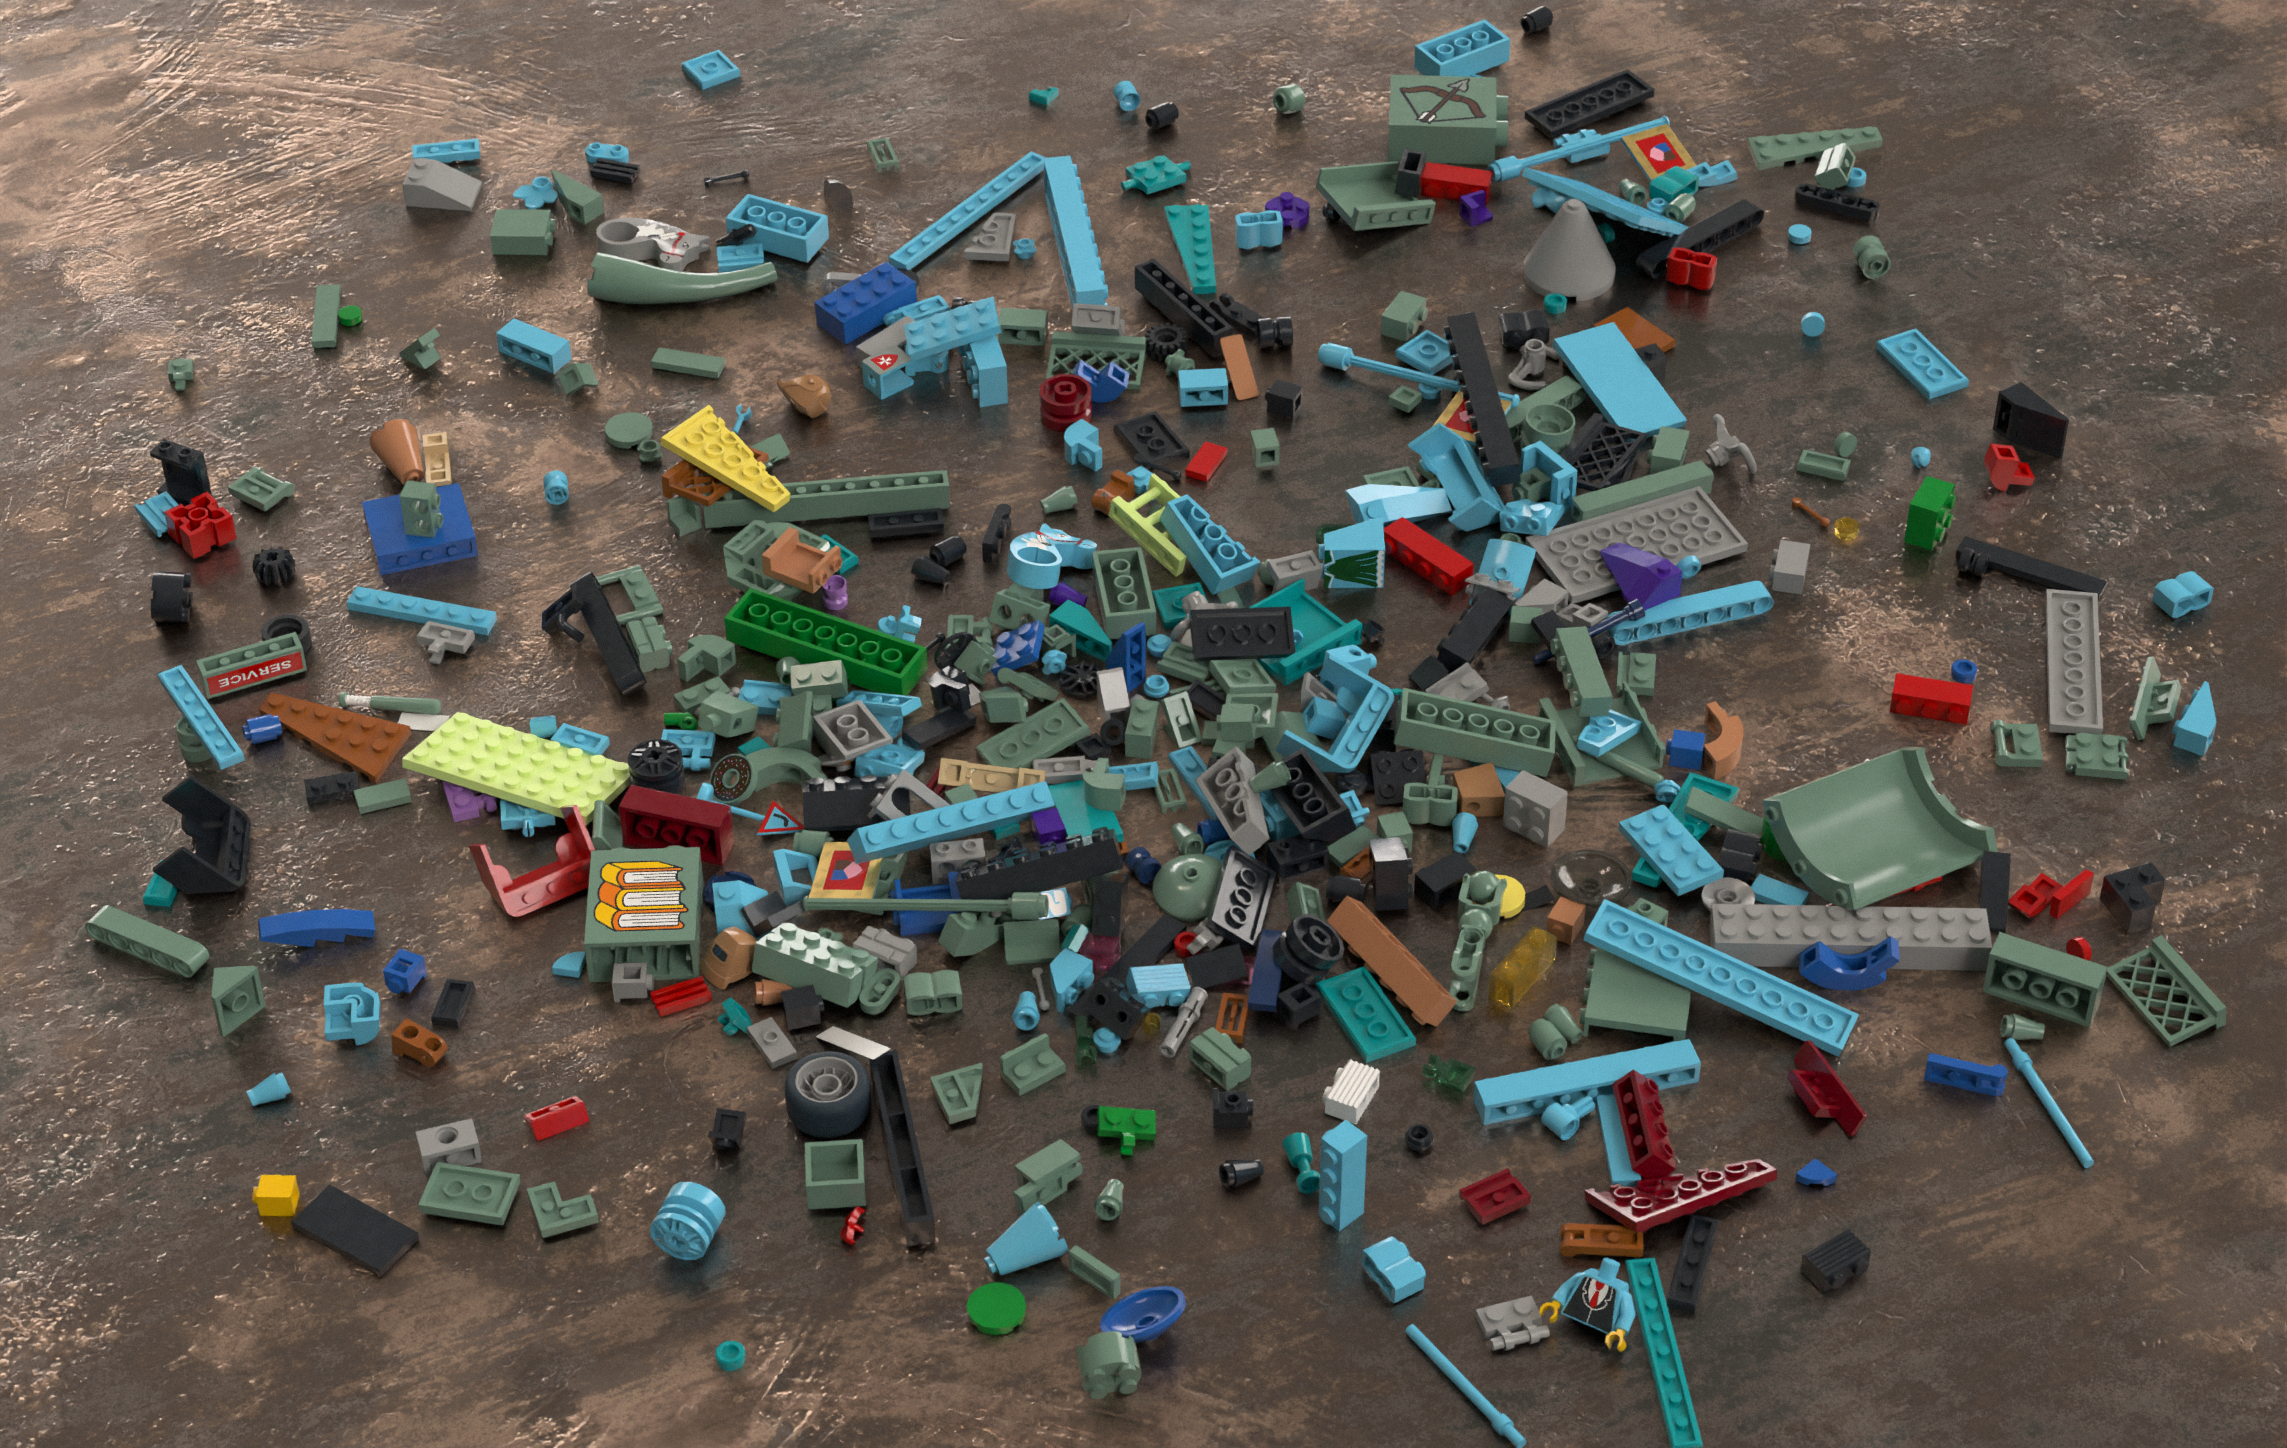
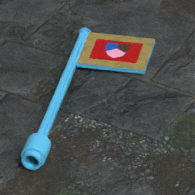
M1662 116L1660 119L1521 160L1516 159L1515 156L1502 158L1488 165L1487 171H1493L1492 182L1500 183L1519 177L1520 172L1525 167L1529 168L1620 140L1649 182L1660 175H1664L1668 169L1674 166L1687 170L1697 165L1669 127L1670 121L1668 117Z
M1333 343L1321 345L1318 352V361L1322 362L1324 366L1344 371L1351 366L1458 392L1434 425L1440 422L1463 437L1470 445L1476 446L1474 441V432L1476 431H1471L1469 422L1471 415L1467 416L1465 401L1467 400H1462L1460 386L1463 385H1458L1457 381L1354 355L1349 347ZM1498 392L1506 416L1511 407L1516 408L1519 405L1520 398L1517 394L1510 395Z

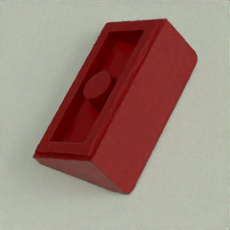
M576 1096L525 1114L524 1116L536 1140L545 1139L589 1121L584 1102Z

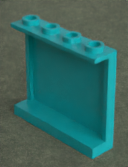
M1303 578L1249 607H1291L1293 629L1299 630L1303 634L1301 642L1295 645L1296 653L1287 658L1257 659L1263 669L1284 686L1301 678L1305 673L1322 666L1325 651L1349 645L1357 646L1362 643V623L1354 619L1346 624L1305 592V579Z

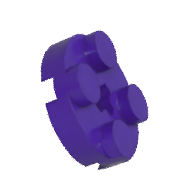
M1283 192L1280 196L1265 203V211H1280L1283 220L1282 229H1284V225H1292V229L1308 222L1310 204L1299 197L1293 196L1290 192Z

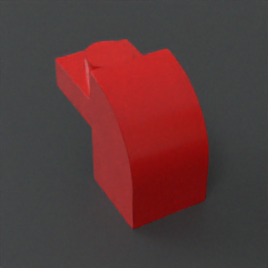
M1990 444L1984 457V466L1992 484L2002 491H2006L2009 484L2032 486L2035 479L2028 463H2020L2014 447Z

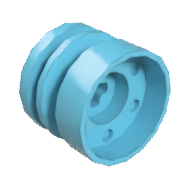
M679 1182L672 1186L662 1207L658 1211L650 1226V1235L655 1244L669 1255L683 1260H697L704 1256L714 1234L726 1215L725 1206L712 1190L693 1182Z

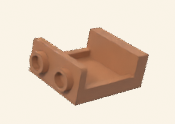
M789 527L762 554L763 574L814 594L841 568L840 547L834 546L827 553L799 542L798 530Z

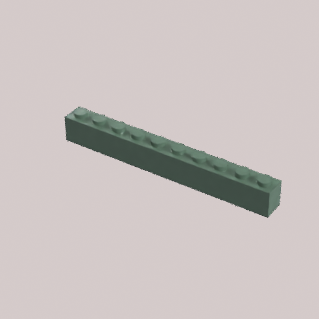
M947 470L782 483L790 493V501L775 512H772L734 488L711 506L703 505L705 527L720 528L745 526L754 520L765 521V523L793 522L935 508L945 509L950 508ZM713 492L703 493V495L708 497Z

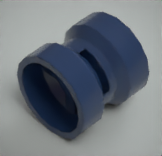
M1141 846L1132 849L1124 861L1125 866L1135 873L1137 879L1144 884L1154 881L1157 872L1161 869V864Z

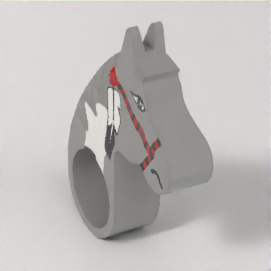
M619 218L608 220L600 224L596 230L597 253L611 254L636 261L656 259L660 268L680 272L684 271L688 263L696 259L699 260L701 252L710 249L709 245L704 244L710 241L709 236L692 235L677 227L649 219Z

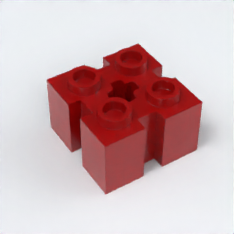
M208 492L190 499L191 504L185 507L180 504L164 512L169 535L178 544L183 543L184 550L193 559L211 551L210 546L212 545L223 546L237 539L232 515L223 506L218 508L217 501Z

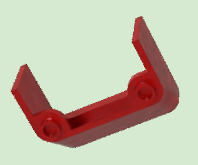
M564 805L560 807L570 832L556 840L555 852L558 860L513 880L505 867L493 865L485 844H472L468 846L484 886L507 915L512 917L523 916L589 887L591 851H595L577 805Z

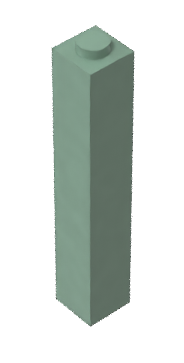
M1700 460L1572 497L1570 517L1576 523L1700 486L1706 494L1711 493L1714 474Z

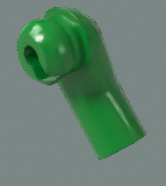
M690 713L664 714L665 725H678L682 730L696 731L698 729V721Z

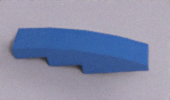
M326 909L290 912L259 918L258 929L259 939L262 942L314 947L316 939L343 942L346 935L373 938L375 924L373 911Z

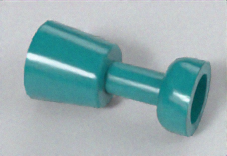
M1301 1132L1288 1135L1282 1142V1148L1291 1165L1299 1168L1300 1175L1296 1180L1298 1190L1305 1194L1313 1193L1320 1189V1174L1315 1170H1311L1309 1165L1313 1160L1309 1137Z

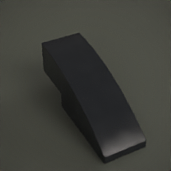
M1983 851L1978 908L1986 909L1990 932H2006L2010 883V853Z

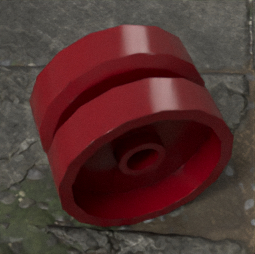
M1074 374L1054 375L1046 379L1040 385L1039 401L1041 403L1040 419L1043 425L1057 432H1065L1068 427L1080 419L1090 423L1092 418V388L1089 382L1083 377Z

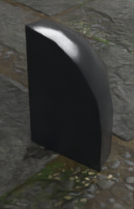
M834 179L824 181V199L831 212L853 207L851 190L843 182Z

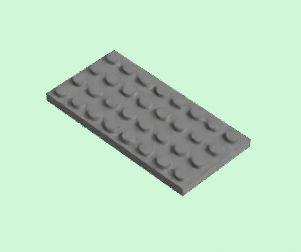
M1700 486L1551 530L1547 536L1526 537L1525 543L1526 546L1536 550L1535 558L1555 584L1569 591L1568 600L1574 604L1621 590L1620 586H1617L1613 573L1609 572L1600 556V550L1619 542L1666 558L1675 566L1687 556H1696L1701 565L1746 552L1748 543Z

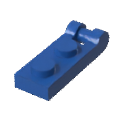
M1929 1053L1924 1080L2000 1096L2004 1093V1081L2007 1078L2008 1070L2003 1065L1997 1064L1990 1067Z

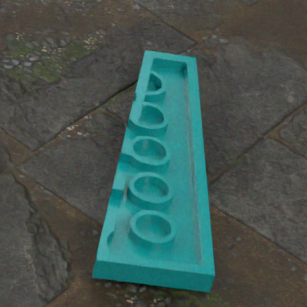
M1208 205L1164 206V216L1169 230L1172 232L1173 241L1177 245V252L1181 256L1182 265L1192 292L1194 294L1216 293Z
M1690 772L1671 804L1669 811L1699 841L1713 824L1683 811L1691 788L1700 789L1730 804L1738 797L1739 788ZM1641 856L1632 871L1631 880L1657 888L1663 879Z

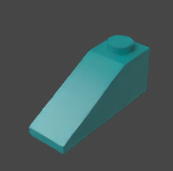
M1067 600L1049 615L1050 627L1058 624L1070 635L1076 634L1077 649L1106 663V658L1112 651V642L1088 609Z

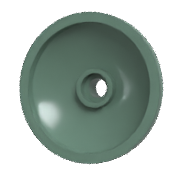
M1185 854L1168 861L1157 872L1153 882L1154 898L1159 908L1170 917L1189 922L1205 920L1210 912L1223 863L1205 854Z

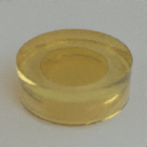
M1843 517L1836 520L1834 534L1837 537L1851 540L1858 536L1859 523L1855 519Z

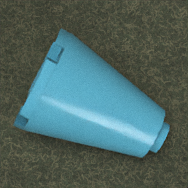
M1037 1202L986 1250L987 1257L984 1258V1262L992 1274L997 1272L1002 1276L1068 1253V1246L1064 1238L1058 1240L1059 1233L1057 1230L1059 1228L1047 1209L1040 1205V1202Z

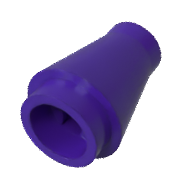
M1064 582L1058 583L1053 587L1049 595V601L1054 602L1056 606H1061L1064 602L1070 600L1085 607L1088 596L1081 594Z

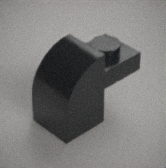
M949 665L930 677L929 685L933 705L937 710L940 711L948 706L965 712L971 708L966 671Z

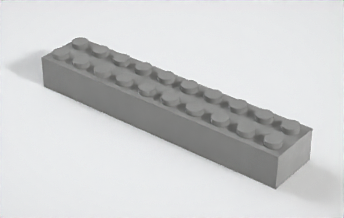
M1712 904L1709 924L1711 948L1756 967H1799V953L1818 941H1821L1838 953L1854 955L1864 953L1892 936L1899 942L1900 961L1888 969L1987 971L1989 955L1992 950L1987 911L1981 908L1864 906L1851 910L1840 906Z

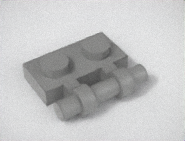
M1532 1295L1476 1309L1475 1317L1485 1339L1492 1338L1489 1340L1492 1350L1503 1348L1506 1351L1513 1349L1514 1345L1525 1342L1533 1344L1539 1342L1541 1338L1550 1336L1548 1326H1540L1542 1325V1317H1540V1312Z

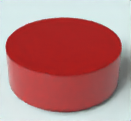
M1193 932L1178 934L1174 940L1176 954L1184 958L1193 956L1186 947L1198 935Z
M2083 937L2068 940L2066 944L2067 954L2088 961L2091 960L2092 951L2087 940Z

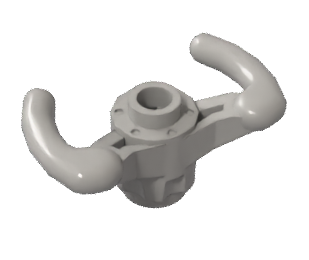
M1528 340L1520 349L1522 354L1520 364L1509 374L1508 382L1517 388L1537 391L1547 387V383L1544 381L1531 382L1522 379L1528 374L1542 372L1545 369L1546 355L1555 360L1559 359L1560 355L1555 349L1545 346L1540 340Z
M1715 414L1713 422L1717 430V441L1709 445V449L1705 451L1715 467L1718 465L1722 466L1733 458L1742 455L1747 464L1748 472L1750 474L1756 473L1757 466L1747 445L1740 443L1735 435L1731 437L1725 427L1724 418L1720 414Z
M1199 591L1190 593L1182 599V608L1186 614L1184 621L1174 627L1171 631L1170 639L1172 642H1180V635L1190 629V610L1238 608V604L1235 601L1226 604L1208 603L1205 596L1200 594Z

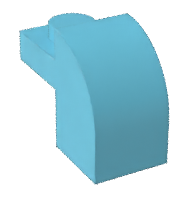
M1080 419L1065 431V459L1070 465L1079 461L1096 472L1102 468V448L1099 447V430L1083 419Z

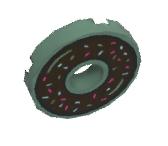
M730 754L723 757L711 772L709 784L714 788L713 797L719 802L730 806L740 804L738 802H741L743 799L747 800L756 788L758 779L754 762L742 754ZM737 774V781L731 785L732 777Z

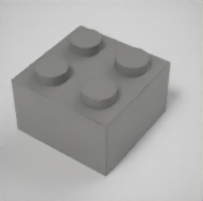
M1522 770L1505 788L1503 826L1548 848L1565 830L1568 791Z

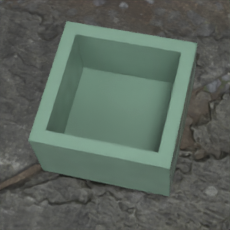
M863 1139L805 1143L808 1209L866 1206Z

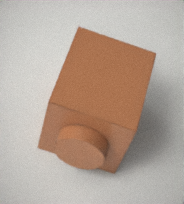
M1560 897L1547 918L1546 936L1571 945L1584 925L1586 905Z

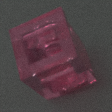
M1089 932L1078 954L1092 960L1094 969L1108 971L1118 961L1121 954V937L1092 935Z

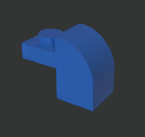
M1080 360L1075 365L1073 373L1089 382L1092 388L1091 401L1099 403L1110 402L1116 399L1127 388L1130 373L1112 361L1099 372Z

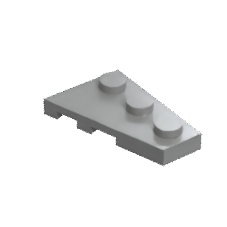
M993 213L982 227L981 234L975 236L970 248L964 250V259L996 262L1009 261L1016 226V214Z

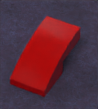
M2041 873L2029 886L2024 884L2008 900V905L2031 918L2051 905L2052 895L2063 886Z

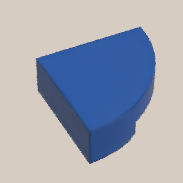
M1815 1158L1796 1173L1795 1180L1804 1185L1812 1183L1827 1186L1836 1181L1837 1174Z

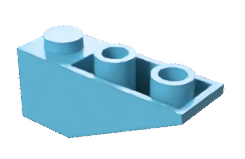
M2204 681L2200 690L2195 689L2191 697V705L2186 704L2182 712V720L2177 719L2172 734L2176 735L2173 746L2204 756L2210 746L2216 727L2209 683Z

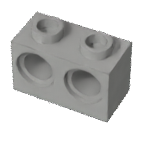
M983 838L929 843L933 885L947 884L948 873L962 871L961 867L977 863L978 866L986 864Z

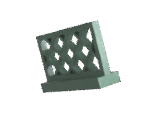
M1053 331L1046 379L1054 376L1053 372L1060 368L1066 372L1065 374H1073L1074 369L1070 370L1066 364L1073 360L1078 363L1081 360L1080 356L1092 357L1085 361L1090 366L1098 362L1102 366L1097 370L1099 372L1107 365L1102 358H1115L1112 361L1116 365L1121 363L1126 368L1124 369L1125 371L1132 373L1136 377V381H1128L1126 389L1140 390L1144 360L1146 359V337ZM1056 354L1069 356L1060 360L1056 357ZM1126 359H1134L1139 361L1130 365L1126 361Z
M2162 935L2152 939V946L2107 968L2106 976L2169 1047L2211 1026L2218 1029L2226 1025V1006ZM2149 957L2156 963L2155 968L2140 966V962ZM2121 971L2133 972L2132 980L2119 978L2117 973ZM2137 974L2153 975L2152 982L2136 981ZM2157 976L2170 978L2172 985L2156 984ZM2134 988L2149 990L2148 998L2135 996L2133 994ZM2153 992L2169 993L2168 1001L2152 999ZM2173 994L2186 996L2188 1004L2172 1002ZM2150 1006L2166 1008L2164 1016L2151 1014L2149 1012ZM2169 1010L2184 1011V1020L2168 1017ZM2189 1013L2202 1014L2205 1019L2196 1022L2188 1020ZM2168 1024L2180 1026L2182 1029L2180 1032L2170 1036L2165 1027Z

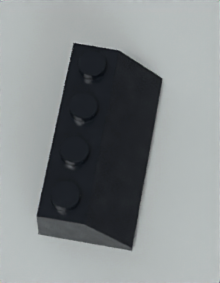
M1304 748L1280 760L1287 766L1291 780L1286 782L1287 785L1270 789L1269 791L1304 838L1335 842L1357 830L1348 806Z
M892 774L884 777L865 775L861 778H849L847 776H840L835 779L811 778L808 781H803L804 830H856L857 828L885 822L886 820L877 813L871 819L868 817V814L873 809L870 803L878 793L883 795L887 789L883 785ZM906 788L895 789L891 795L893 805L906 816L911 815L909 790Z

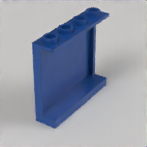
M459 483L436 487L437 494L441 498L439 509L440 513L443 514V525L441 528H438L434 538L405 534L400 494L362 502L364 518L370 532L380 575L478 556L475 534Z

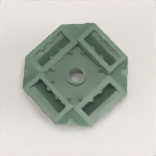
M754 520L723 546L728 584L744 592L752 588L792 601L803 590L764 575L762 554L789 527L798 530L799 542L827 553L831 550L829 541L790 523H765V521Z

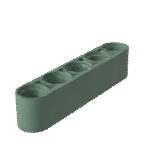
M108 905L103 906L85 925L87 932L94 939L184 977H192L210 958L209 952L202 944Z

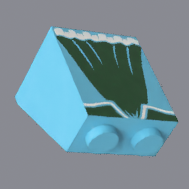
M1377 517L1324 534V544H1319V559H1323V563H1321L1323 571L1320 578H1323L1324 588H1383L1385 563L1383 517Z

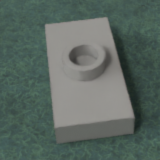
M772 1017L747 1027L748 1036L772 1069L797 1059L796 1050Z

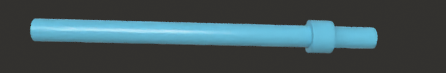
M2014 1038L2007 1039L2004 1045L2013 1057L2012 1062L2016 1069L2024 1074L2084 1168L2091 1167L2094 1164L2092 1157L2033 1069L2032 1060L2026 1052H2022Z
M1414 1324L1409 1325L1405 1333L1492 1422V1427L1501 1436L1505 1435L1516 1448H1523L1527 1441L1513 1427L1514 1423L1505 1414H1500Z

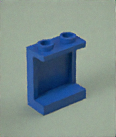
M958 872L948 873L947 885L901 889L900 879L894 880L895 890H890V899H961L956 884ZM893 910L894 925L900 926L901 936L941 932L949 914L965 911Z

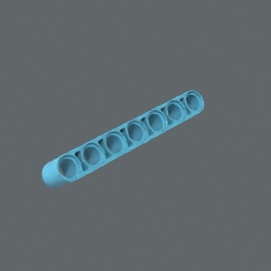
M1752 581L1671 599L1645 610V617L1637 621L1626 620L1608 629L1607 632L1615 639V644L1625 645L1763 614L1773 607L1774 600L1761 581ZM1617 611V612H1614V613L1609 614V616H1607V617L1605 618V620L1608 619V618H1610V617H1612L1613 615H1615V614L1621 612V611Z

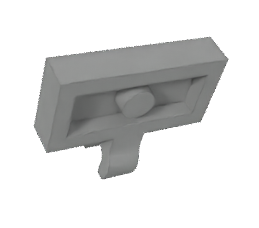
M427 621L417 635L418 644L429 646L428 652L433 653L429 662L434 664L442 662L445 650L464 654L475 639L474 631L431 621Z

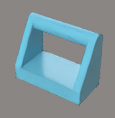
M786 849L773 851L775 873L786 906H791L799 901L803 902L804 897L810 895L812 886L793 882L790 871L808 868L813 883L818 867L816 857Z

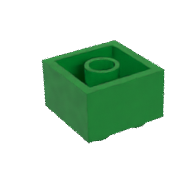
M1926 476L1909 505L1904 542L1933 550L1936 543L1942 541L1945 528H1950L1954 517L1950 512L1957 498L1954 495L1955 484Z

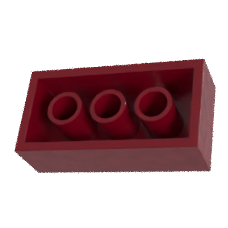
M630 785L619 805L624 845L643 849H659L673 845L684 848L700 847L701 861L718 865L725 863L734 846L731 806L634 785Z

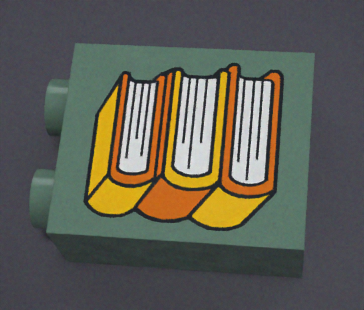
M677 845L659 849L617 847L611 850L591 851L584 938L589 982L612 981L614 963H647L648 974H653L654 980L693 979L699 977L704 894L700 847L684 848Z

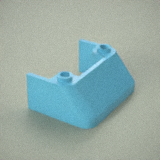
M1439 422L1408 444L1410 449L1420 454L1422 458L1420 463L1425 471H1431L1437 475L1455 508L1453 515L1448 519L1458 530L1462 529L1468 532L1500 522L1499 513L1505 505L1496 489L1491 486L1489 477H1484L1481 462L1471 445L1463 437Z
M1330 654L1319 676L1341 688L1337 694L1336 702L1341 710L1350 714L1328 752L1312 745L1288 730L1285 731L1275 751L1288 757L1304 748L1321 772L1349 773L1358 765L1393 704L1394 694L1389 687Z

